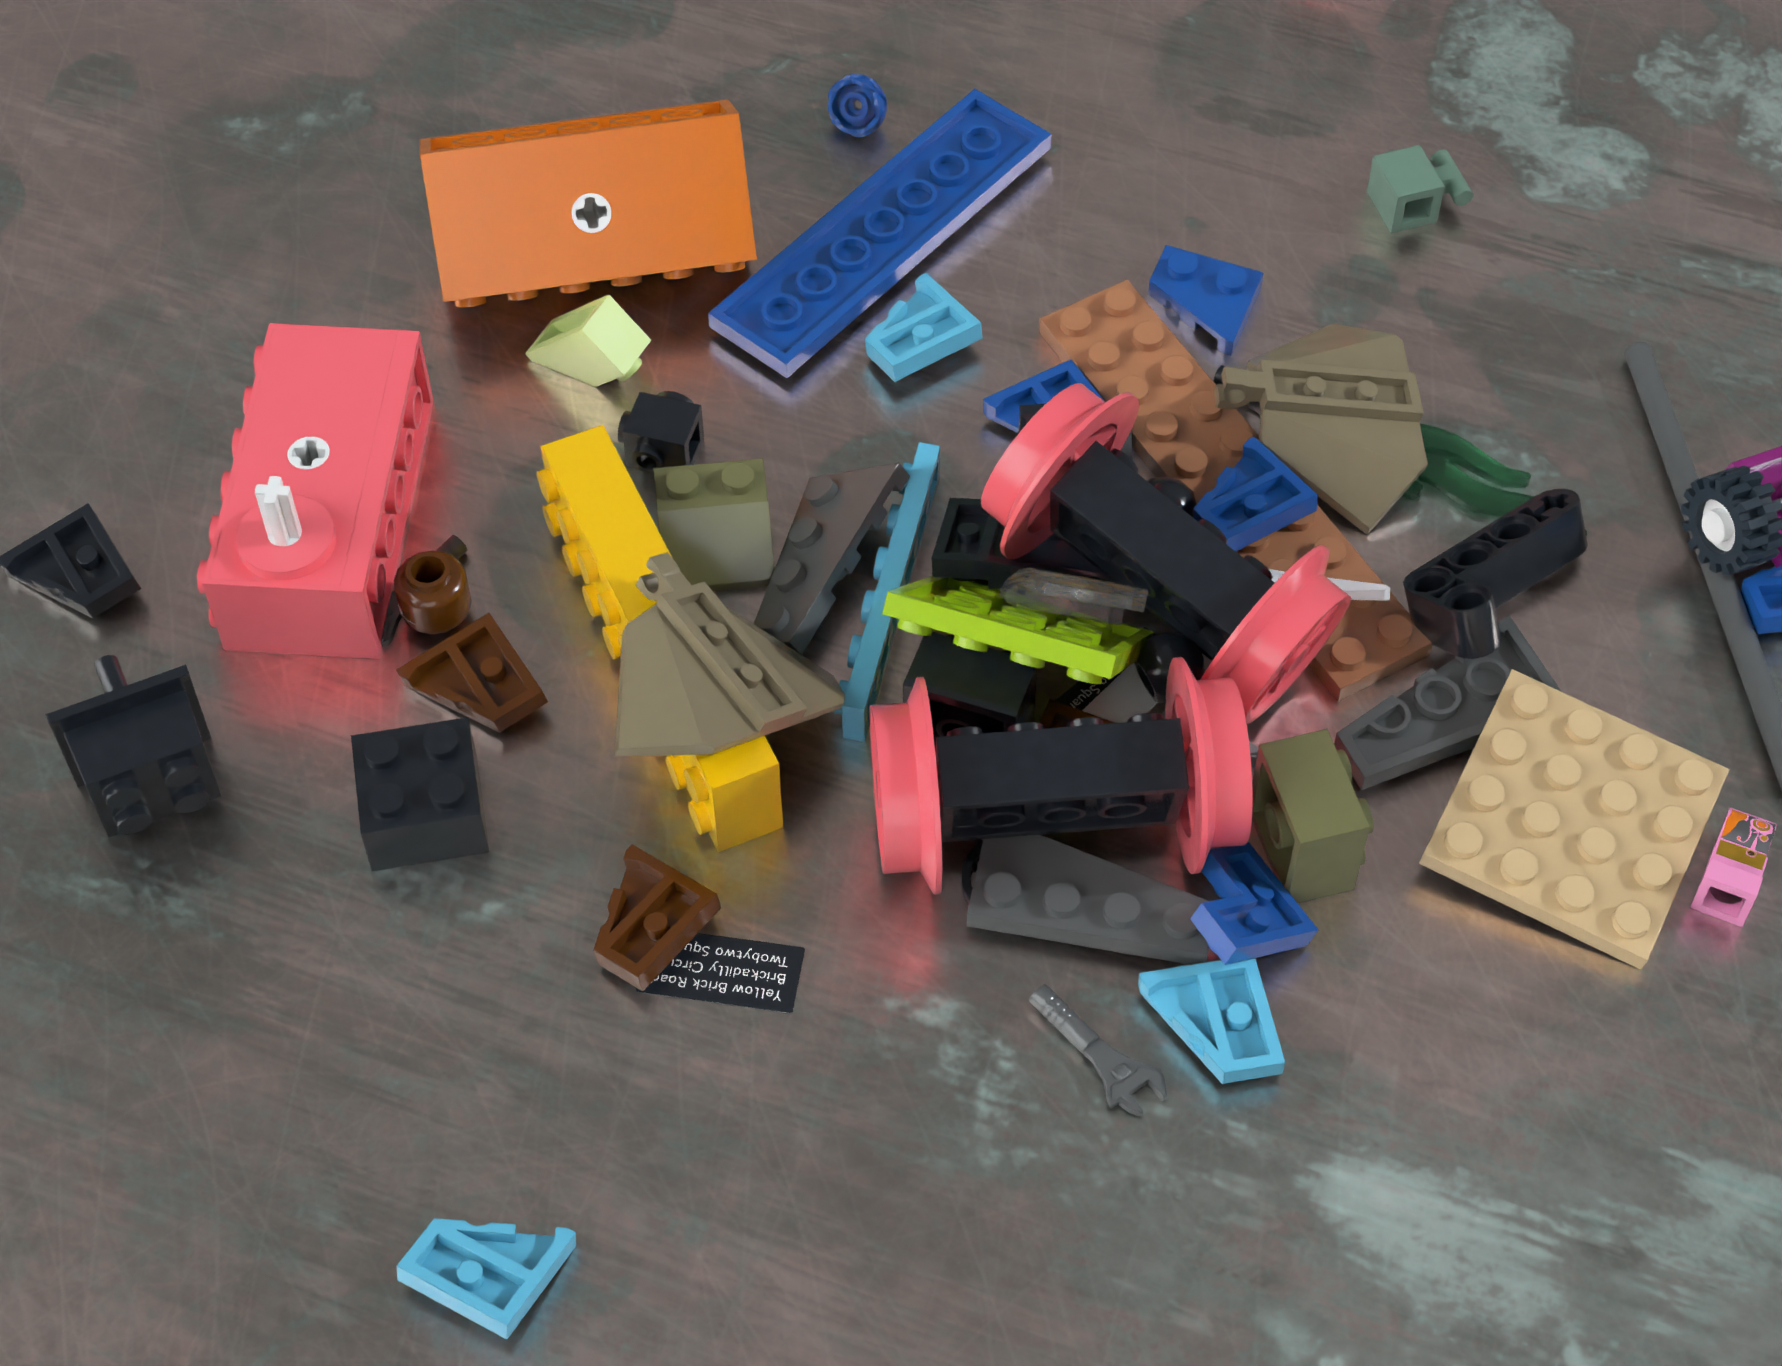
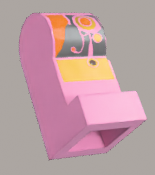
M1730 807L1690 909L1743 927L1757 898L1763 880L1762 876L1768 860L1766 856L1777 824ZM1711 886L1743 899L1734 904L1723 903L1711 894L1709 888Z

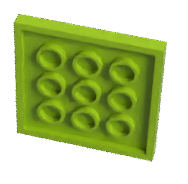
M932 576L888 591L882 615L899 619L897 628L903 631L931 636L933 629L955 635L953 643L957 646L974 651L987 652L989 645L1011 651L1010 660L1035 668H1044L1046 661L1068 667L1066 674L1068 677L1091 684H1101L1103 677L1111 679L1136 662L1143 643L1151 638L1154 631L1011 591L989 589L988 585L975 581H957L952 578Z

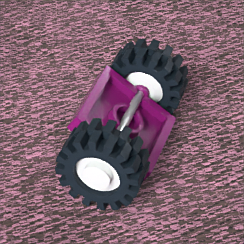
M1782 446L1732 462L1725 470L1702 477L1691 483L1692 488L1686 489L1683 496L1689 502L1681 504V514L1689 517L1688 521L1682 522L1684 532L1691 531L1693 538L1687 542L1691 550L1700 549L1697 559L1702 564L1710 562L1709 570L1714 573L1722 571L1723 575L1744 571L1769 562L1770 559H1772L1776 568L1782 566Z

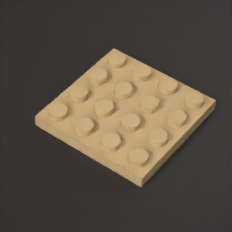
M1512 669L1419 864L1641 970L1649 959L1730 769Z

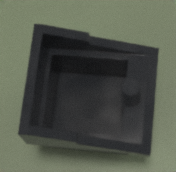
M114 655L103 656L96 660L94 666L104 694L45 714L77 787L86 786L108 838L120 833H137L147 828L152 821L177 812H194L204 807L209 800L221 796L204 745L205 741L212 738L186 665L128 685L118 658Z

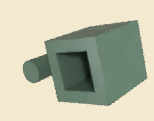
M1421 145L1391 150L1373 156L1367 193L1390 233L1437 222L1443 194L1449 193L1457 206L1466 205L1473 199L1474 194L1447 150L1443 149L1435 152L1431 156L1430 161Z

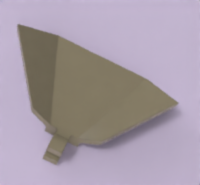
M1333 323L1250 359L1246 365L1248 370L1224 366L1221 373L1223 384H1217L1214 390L1216 407L1237 409L1244 407L1250 402H1259L1261 409L1259 441L1317 493L1319 498L1366 535L1371 532L1428 465L1419 423L1424 412L1416 372H1409L1404 342L1395 334Z
M668 552L649 558L646 566L654 573L640 576L636 586L649 600L657 601V603L628 623L622 632L614 757L714 754L841 709L844 704L845 693L834 675L724 606L705 581L691 585Z

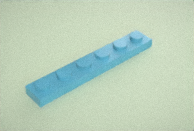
M919 442L913 463L904 462L903 468L910 478L902 491L899 492V494L903 495L901 505L892 504L889 511L886 536L891 537L889 547L880 546L876 555L873 575L874 579L879 580L876 591L867 590L864 596L861 623L866 625L863 636L854 634L851 640L847 661L848 668L853 669L850 680H840L839 682L840 687L845 693V700L841 709L835 710L834 713L842 715L843 738L866 741L870 727V705H876L899 620L882 615L887 592L911 582L940 480L939 445Z

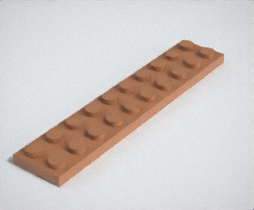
M1128 280L1039 318L1040 335L1063 363L1070 359L1074 362L1104 401H1108L1126 392L1132 393L1138 398L1139 410L1132 428L1133 450L1155 477H1171L1179 479L1194 492L1197 504L1205 493L1212 491L1216 487V479L1227 466L1234 468L1243 457V445L1252 437L1259 440L1257 432L1237 409L1216 407L1214 390L1217 385ZM1318 505L1317 511L1236 551L1243 558L1246 555L1255 557L1268 569L1286 572L1307 552L1319 545H1324L1330 550L1325 577L1384 584ZM1390 591V600L1388 601L1351 600L1340 623L1308 666L1337 702L1430 656L1433 645L1414 625L1408 611Z

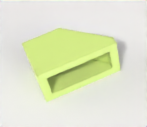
M606 295L552 319L525 354L532 362L597 387L615 379L618 382H623L631 377L641 366L642 360L639 356L651 339L610 295Z

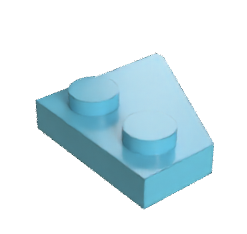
M927 273L920 275L915 281L916 292L907 302L898 300L888 312L887 319L877 324L865 338L867 356L894 382L983 339L981 322Z
M1255 958L1227 965L1222 960L1139 973L1138 988L1140 994L1222 1084L1283 1074L1285 1060Z
M434 1218L396 1266L397 1280L497 1335L508 1339L576 1247V1232L569 1228L556 1227L555 1236L516 1233V1224L490 1222L486 1225L476 1226L469 1224L465 1220Z

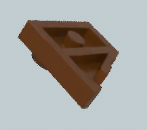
M490 613L485 614L396 669L407 688L499 733L548 703L542 689Z
M632 844L626 850L623 858L626 871L620 889H613L607 907L609 917L600 928L593 951L600 966L639 990L644 991L721 909L717 893Z

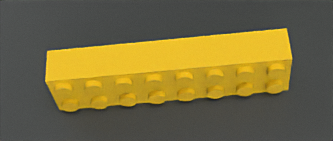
M600 425L542 445L541 452L544 469L537 471V478L547 503H550L542 506L549 531L553 537L562 535L566 545L562 546V552L567 567L573 577L582 576L586 584L582 586V593L587 608L593 618L602 616L606 627L602 628L603 637L610 655L615 660L621 657L622 632L625 626L657 603V601H652L645 597L636 586L640 576L654 573L646 566L649 558L666 552L670 556L671 554L604 425ZM765 736L714 754L670 755L666 757L668 771L675 787L678 790L686 787L692 798V801L688 802V808L696 830L700 835L709 833L718 853L783 828L779 762Z

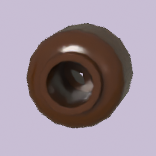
M434 550L420 552L407 558L397 569L394 578L395 594L400 615L409 627L421 633L438 634L448 632L459 626L468 616L472 601L466 570L456 557L446 552Z

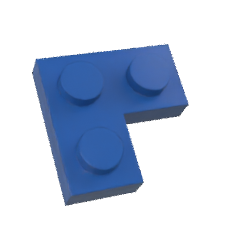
M1249 842L1244 846L1221 847L1209 850L1201 872L1221 899L1201 903L1190 920L1206 939L1210 949L1219 956L1225 965L1305 947L1310 943L1319 931L1318 928Z

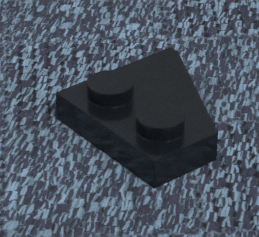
M89 503L0 556V567L7 576L91 618L98 616L142 589Z

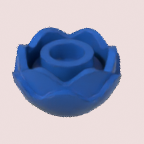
M850 74L835 83L829 90L828 112L832 123L841 131L849 133L854 137H864L878 129L883 123L887 113V99L882 88L874 79L862 74ZM856 100L862 103L861 109L856 107Z

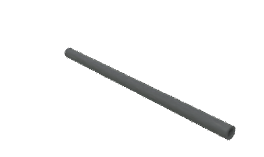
M1637 342L1627 347L1624 355L1681 511V504L1689 502L1683 497L1686 489L1692 488L1691 483L1699 478L1651 347L1646 342ZM1682 514L1684 522L1688 521L1689 517ZM1688 531L1689 536L1692 539V533L1691 531ZM1696 548L1694 550L1696 552V555L1698 556L1700 553V549ZM1699 561L1782 791V703L1735 575H1723L1722 571L1714 573L1709 570L1710 562L1702 564Z

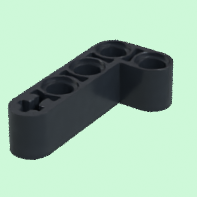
M1553 489L1542 492L1408 574L1403 581L1410 617L1414 625L1432 642V645L1457 657L1475 659L1485 657L1497 650L1502 640L1495 609L1586 551L1588 543L1579 495L1573 490Z

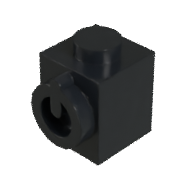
M664 391L657 395L639 392L632 411H625L618 427V441L624 443L626 466L638 468L646 473H654L653 468L694 465L704 442L701 405L694 404L685 395L674 391Z

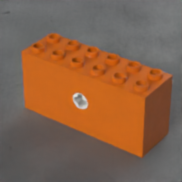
M728 99L420 139V159L443 302L455 301L456 307L482 305L487 302L486 296L507 294L508 300L530 299L539 295L538 289L559 287L560 293H577L589 290L591 288L590 282L611 280L612 286H629L642 282V275L662 273L664 279H680L694 275L693 268L714 266L715 272H732L744 269L745 261L757 260L739 112ZM593 197L595 199L592 205L593 210L583 211L584 199Z

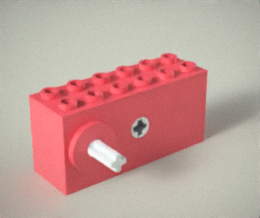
M269 323L264 345H257L255 349L254 372L256 376L253 386H247L244 391L243 412L245 418L242 428H236L233 433L232 455L234 461L231 471H225L222 475V507L220 515H213L210 521L209 542L211 550L208 560H201L198 567V591L200 594L206 595L209 604L210 626L217 628L225 651L380 659L387 610L392 591H394V578L400 565L434 404L420 331Z

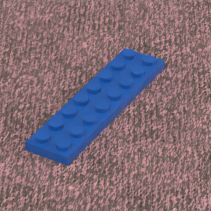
M972 90L708 313L709 327L788 378L1051 149L1052 134L980 91Z

